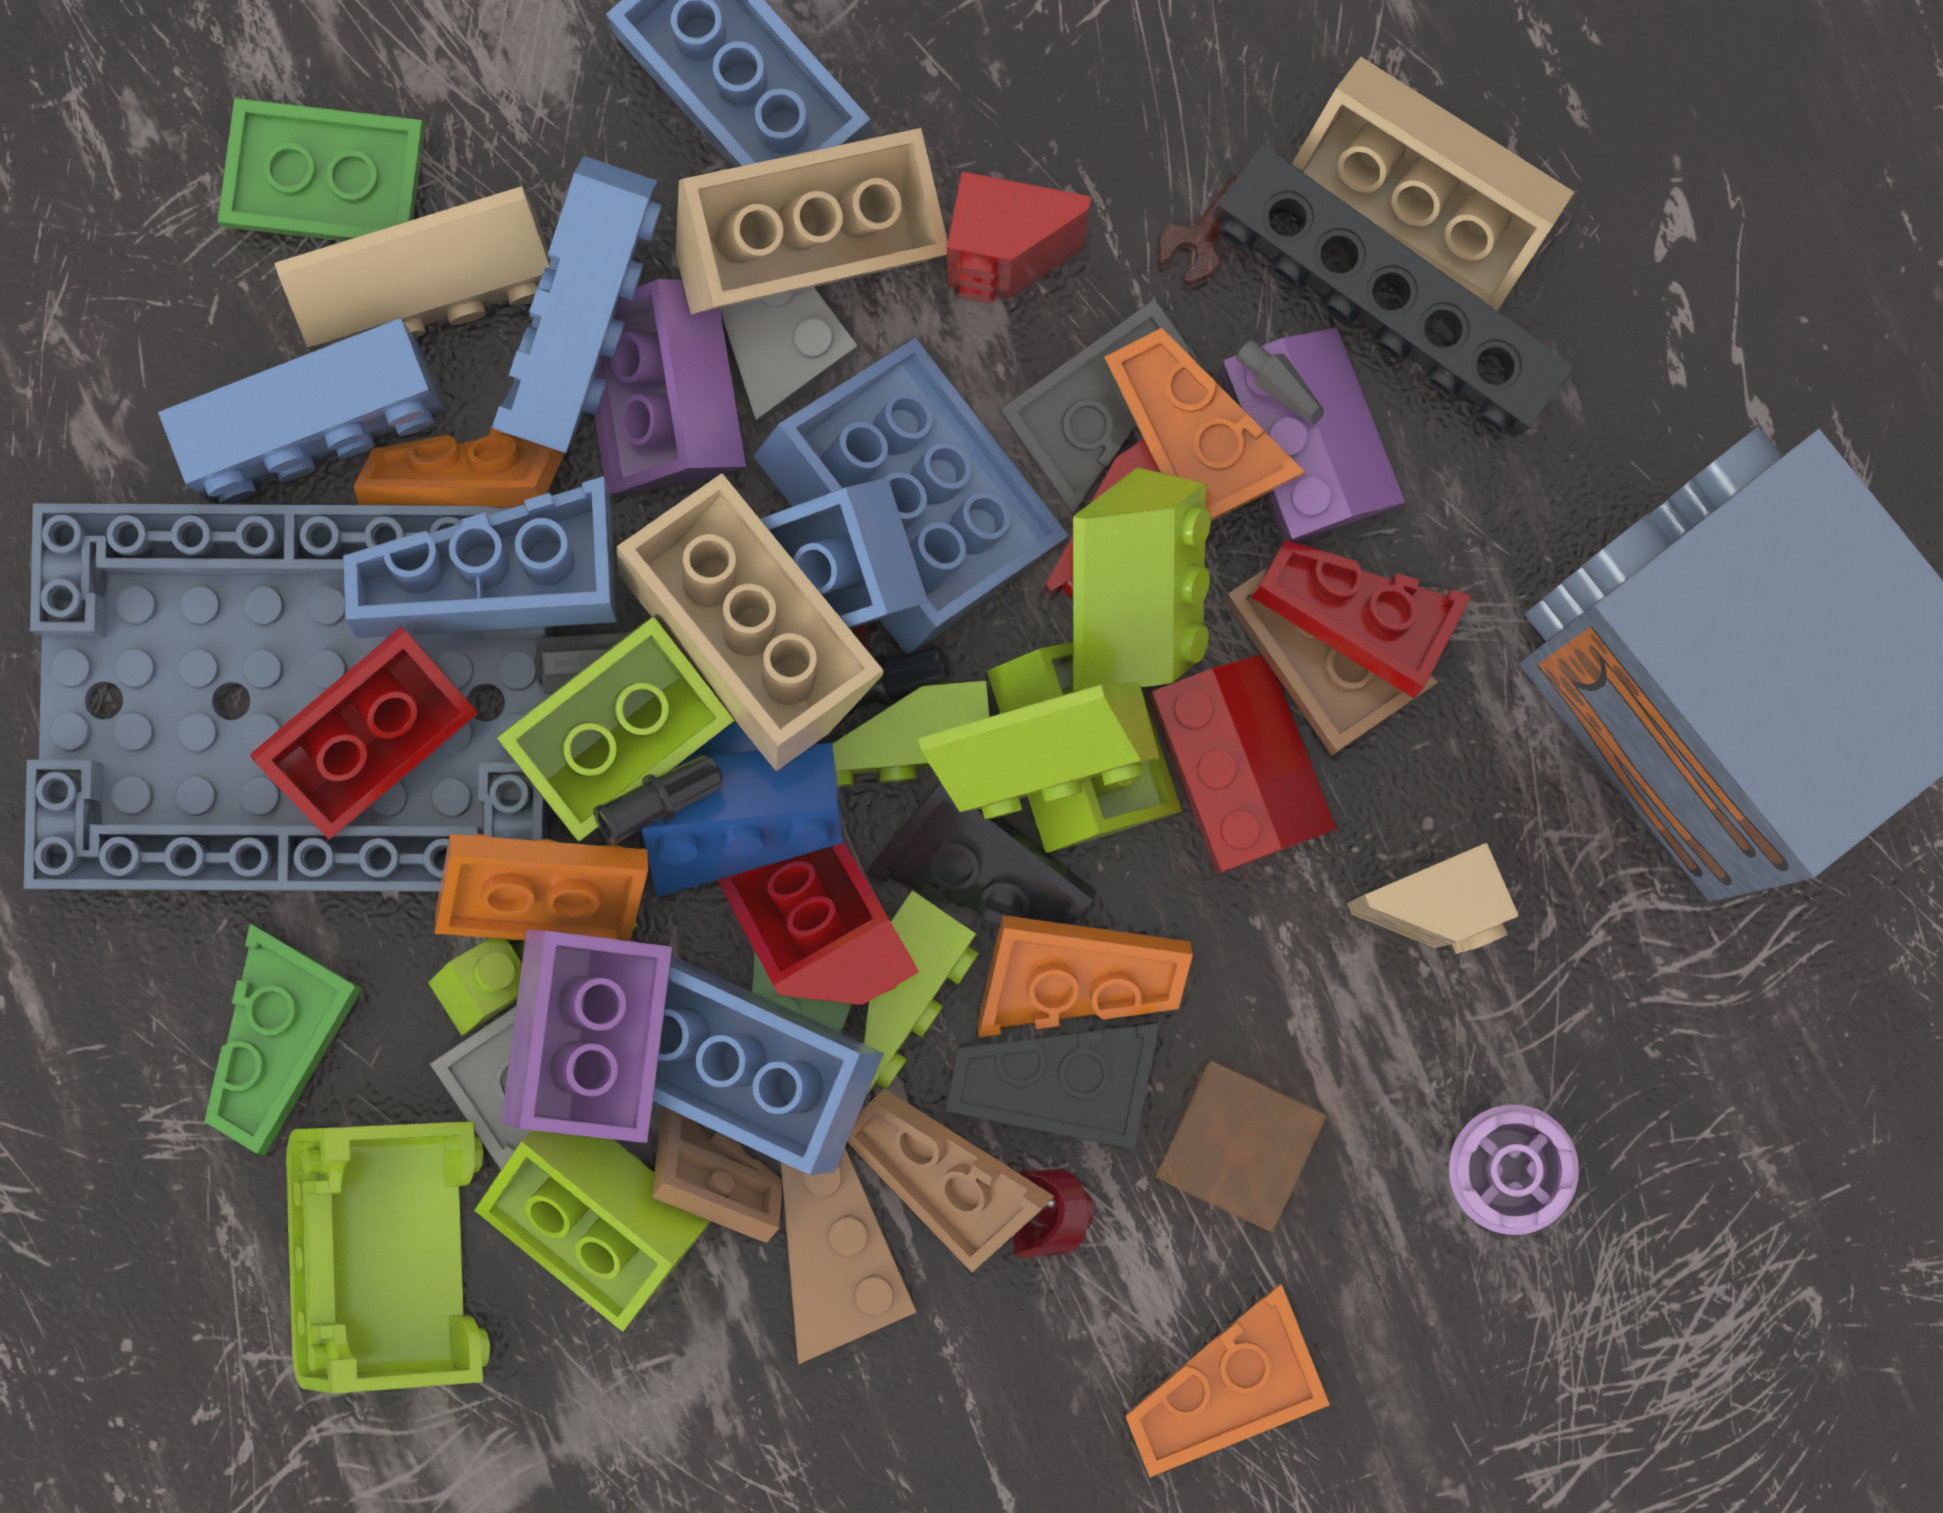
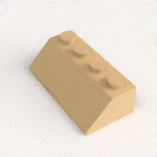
M1363 57L1357 60L1337 86L1292 163L1296 168L1497 311L1574 194V191Z
M921 128L679 180L675 252L691 315L918 264L947 255L948 240Z
M521 186L275 262V266L307 348L314 352L399 318L404 321L414 336L418 338L426 333L424 328L426 325L448 319L451 325L468 323L486 315L485 307L509 300L511 306L532 303L545 267L549 268L551 259L548 258V249L537 214Z
M722 473L617 546L619 577L648 613L655 617L775 771L781 769L829 734L883 675V669Z

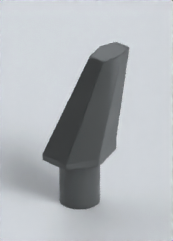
M1254 340L1248 341L1241 348L1236 359L1257 376L1256 386L1311 424L1315 425L1323 417V407L1286 355L1281 353L1272 356Z

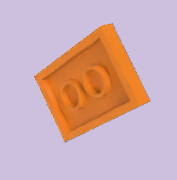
M450 834L435 912V934L525 940L526 930H546L631 941L648 873V850L623 848L611 844L597 846L559 843L549 839L533 841L495 838L484 834Z

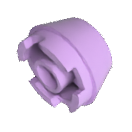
M1511 1104L1494 1107L1480 1113L1462 1129L1451 1151L1449 1176L1453 1193L1459 1205L1471 1219L1497 1233L1521 1235L1538 1231L1550 1225L1562 1215L1575 1194L1579 1177V1165L1572 1140L1555 1119L1536 1108Z

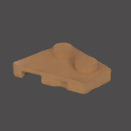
M662 1106L652 1198L768 1243L779 1229L782 1179L760 1160L753 1159L746 1154L741 1144L736 1140L719 1132L712 1136L694 1120Z

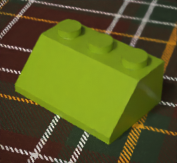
M1136 468L1073 516V692L1101 684L1139 683L1140 688L1171 684L1204 657L1209 641V632L1207 627L1204 626V599L1210 583L1209 571L1207 568H1204L1205 541L1211 525L1210 512L1205 509L1206 483Z
M650 617L498 734L496 738L579 842L598 827L593 814L594 807L600 804L603 805L642 785V778L648 774H652L657 778L669 772L735 720L655 617Z
M1073 641L1037 649L988 670L987 674L1000 714L1074 693ZM1142 687L1143 699L1160 758L1140 764L1143 776L1104 786L1102 775L1079 781L1082 790L1081 794L1044 803L1041 792L1027 796L1046 853L1090 842L1182 811Z
M1139 683L1101 684L918 738L923 755L958 810L965 812L982 809L985 820L1021 811L1022 807L1019 798L1036 793H1042L1044 803L1081 794L1082 790L1079 781L1102 775L1104 786L1141 777L1143 775L1140 764L1160 758Z
M531 1130L520 1142L474 1210L622 1332L637 1316L711 1222L652 1198L654 1172L614 1139Z

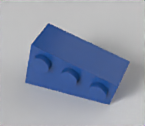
M833 744L812 745L778 771H775L759 750L710 755L717 767H719L723 777L720 789L674 812L675 819L672 822L665 824L660 820L642 829L657 897L842 844L843 835L838 778ZM697 757L686 758V759H684L681 763H679L677 766H675L673 769H675V768H677V767H679V766H681V765H683V764H685V763H687V762H689V761H691V760H693V759H695V758H697Z

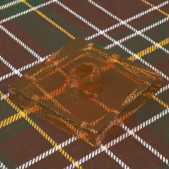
M1208 1061L1155 1177L1273 1233L1327 1115L1217 1063Z

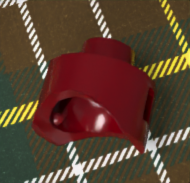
M1065 1169L1016 1171L1054 1197L1013 1235L1014 1255L1019 1258L1068 1255L1076 1250L1093 1221L1094 1206L1091 1197L1084 1191L1075 1175Z

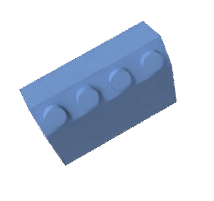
M916 337L779 423L753 456L792 507L845 487L888 478L928 599V603L879 619L905 654L916 652L945 632L1069 537L1065 529Z

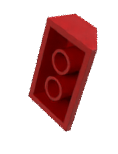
M962 171L947 243L948 286L959 288L958 296L980 303H995L996 295L1011 298L1084 249L1091 196Z
M401 626L249 755L330 840L475 717L478 712L416 639Z
M1262 654L1211 668L1151 692L1149 701L1217 875L1337 830L1279 680Z
M844 841L842 844L718 879L724 894L778 995L863 1005L882 993L894 989L898 984L919 972Z

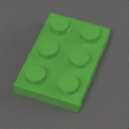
M234 98L218 223L225 228L346 241L411 221L414 218L426 126L422 120Z

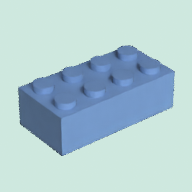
M621 0L606 13L611 30L616 38L733 168L867 140L873 137L869 116L765 0Z
M399 318L158 412L185 484L209 502L218 499L220 504L230 505L253 496L256 493L254 485L278 476L280 482H288L304 477L316 469L315 461L335 453L338 454L339 459H347L363 454L375 446L373 439L394 430H397L399 436L422 431L434 424L433 415L446 410L419 341L404 321Z
M888 478L845 487L760 519L849 629L928 603Z
M671 955L653 1102L808 1175L832 1173L836 1170L884 1053Z

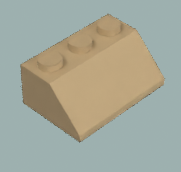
M1487 843L1347 903L1353 916L1433 948L1452 944L1455 954L1474 950L1508 935L1503 923L1519 916Z

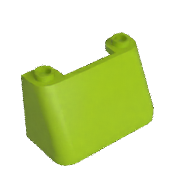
M474 1121L305 1128L291 1131L287 1144L286 1166L292 1358L295 1377L302 1389L337 1394L483 1382L482 1367L488 1364L490 1355L489 1338L484 1328H478L473 1317L463 1315L459 1186L470 1184L473 1173L479 1172L483 1163L482 1142L478 1135L474 1134Z

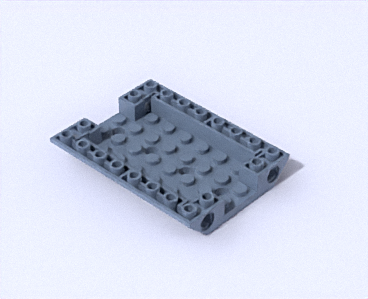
M33 503L30 632L42 637L39 760H27L24 889L439 892L450 834H484L495 838L533 841L550 839V805L496 736L550 695L540 694L536 678L535 655L536 639L553 637V626L411 635L453 681L469 702L478 689L485 686H493L500 689L504 695V710L498 718L488 722L479 721L473 717L330 840L249 755L389 637L357 638L345 620L344 555L422 531H427L429 534L461 524V519L484 512L488 516L510 508L403 505ZM115 684L123 696L121 710L112 718L99 719L91 709L92 694L102 685ZM230 685L244 686L250 696L248 711L236 720L224 719L217 708L219 694Z

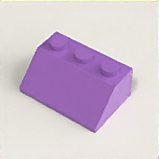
M657 279L637 287L632 301L621 297L614 319L625 322L622 337L614 359L603 355L596 375L607 380L600 406L594 418L603 473L610 496L702 482L715 478L721 473L724 475L745 468L742 436L720 308L691 315L682 280Z
M1337 327L1285 337L1261 346L1272 356L1281 353L1286 355L1323 407V417L1315 425L1309 423L1256 386L1257 376L1236 359L1237 355L1223 360L1219 376L1225 392L1307 473L1265 494L1283 541L1288 540L1301 544L1405 504L1402 492Z
M526 930L502 1125L526 1130L642 1143L648 1142L672 947L546 930Z

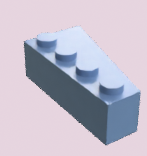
M583 156L573 174L548 252V258H551L549 268L545 267L529 311L530 317H533L532 324L527 326L509 373V376L515 377V380L502 405L498 407L492 429L566 453L584 413L596 416L607 384L606 379L596 376L603 355L614 359L625 327V322L614 319L621 297L632 301L644 266L643 263L633 260L640 238L651 242L661 213L662 205L651 201L657 184L656 180Z
M602 476L581 483L582 487L553 496L547 493L524 500V505L488 516L484 512L461 519V524L429 534L427 531H422L344 555L345 620L357 638L390 636L401 626L410 635L617 622L611 496L605 477Z

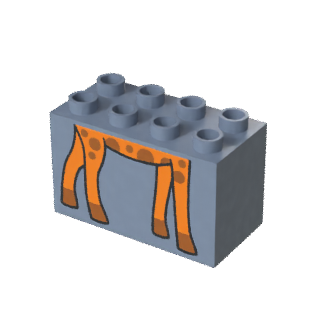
M1758 426L1698 473L1652 513L1646 514L1583 564L1581 568L1524 614L1546 642L1518 664L1709 902L1815 878L1943 776V580L1820 429L1816 430L1783 456L1760 426Z

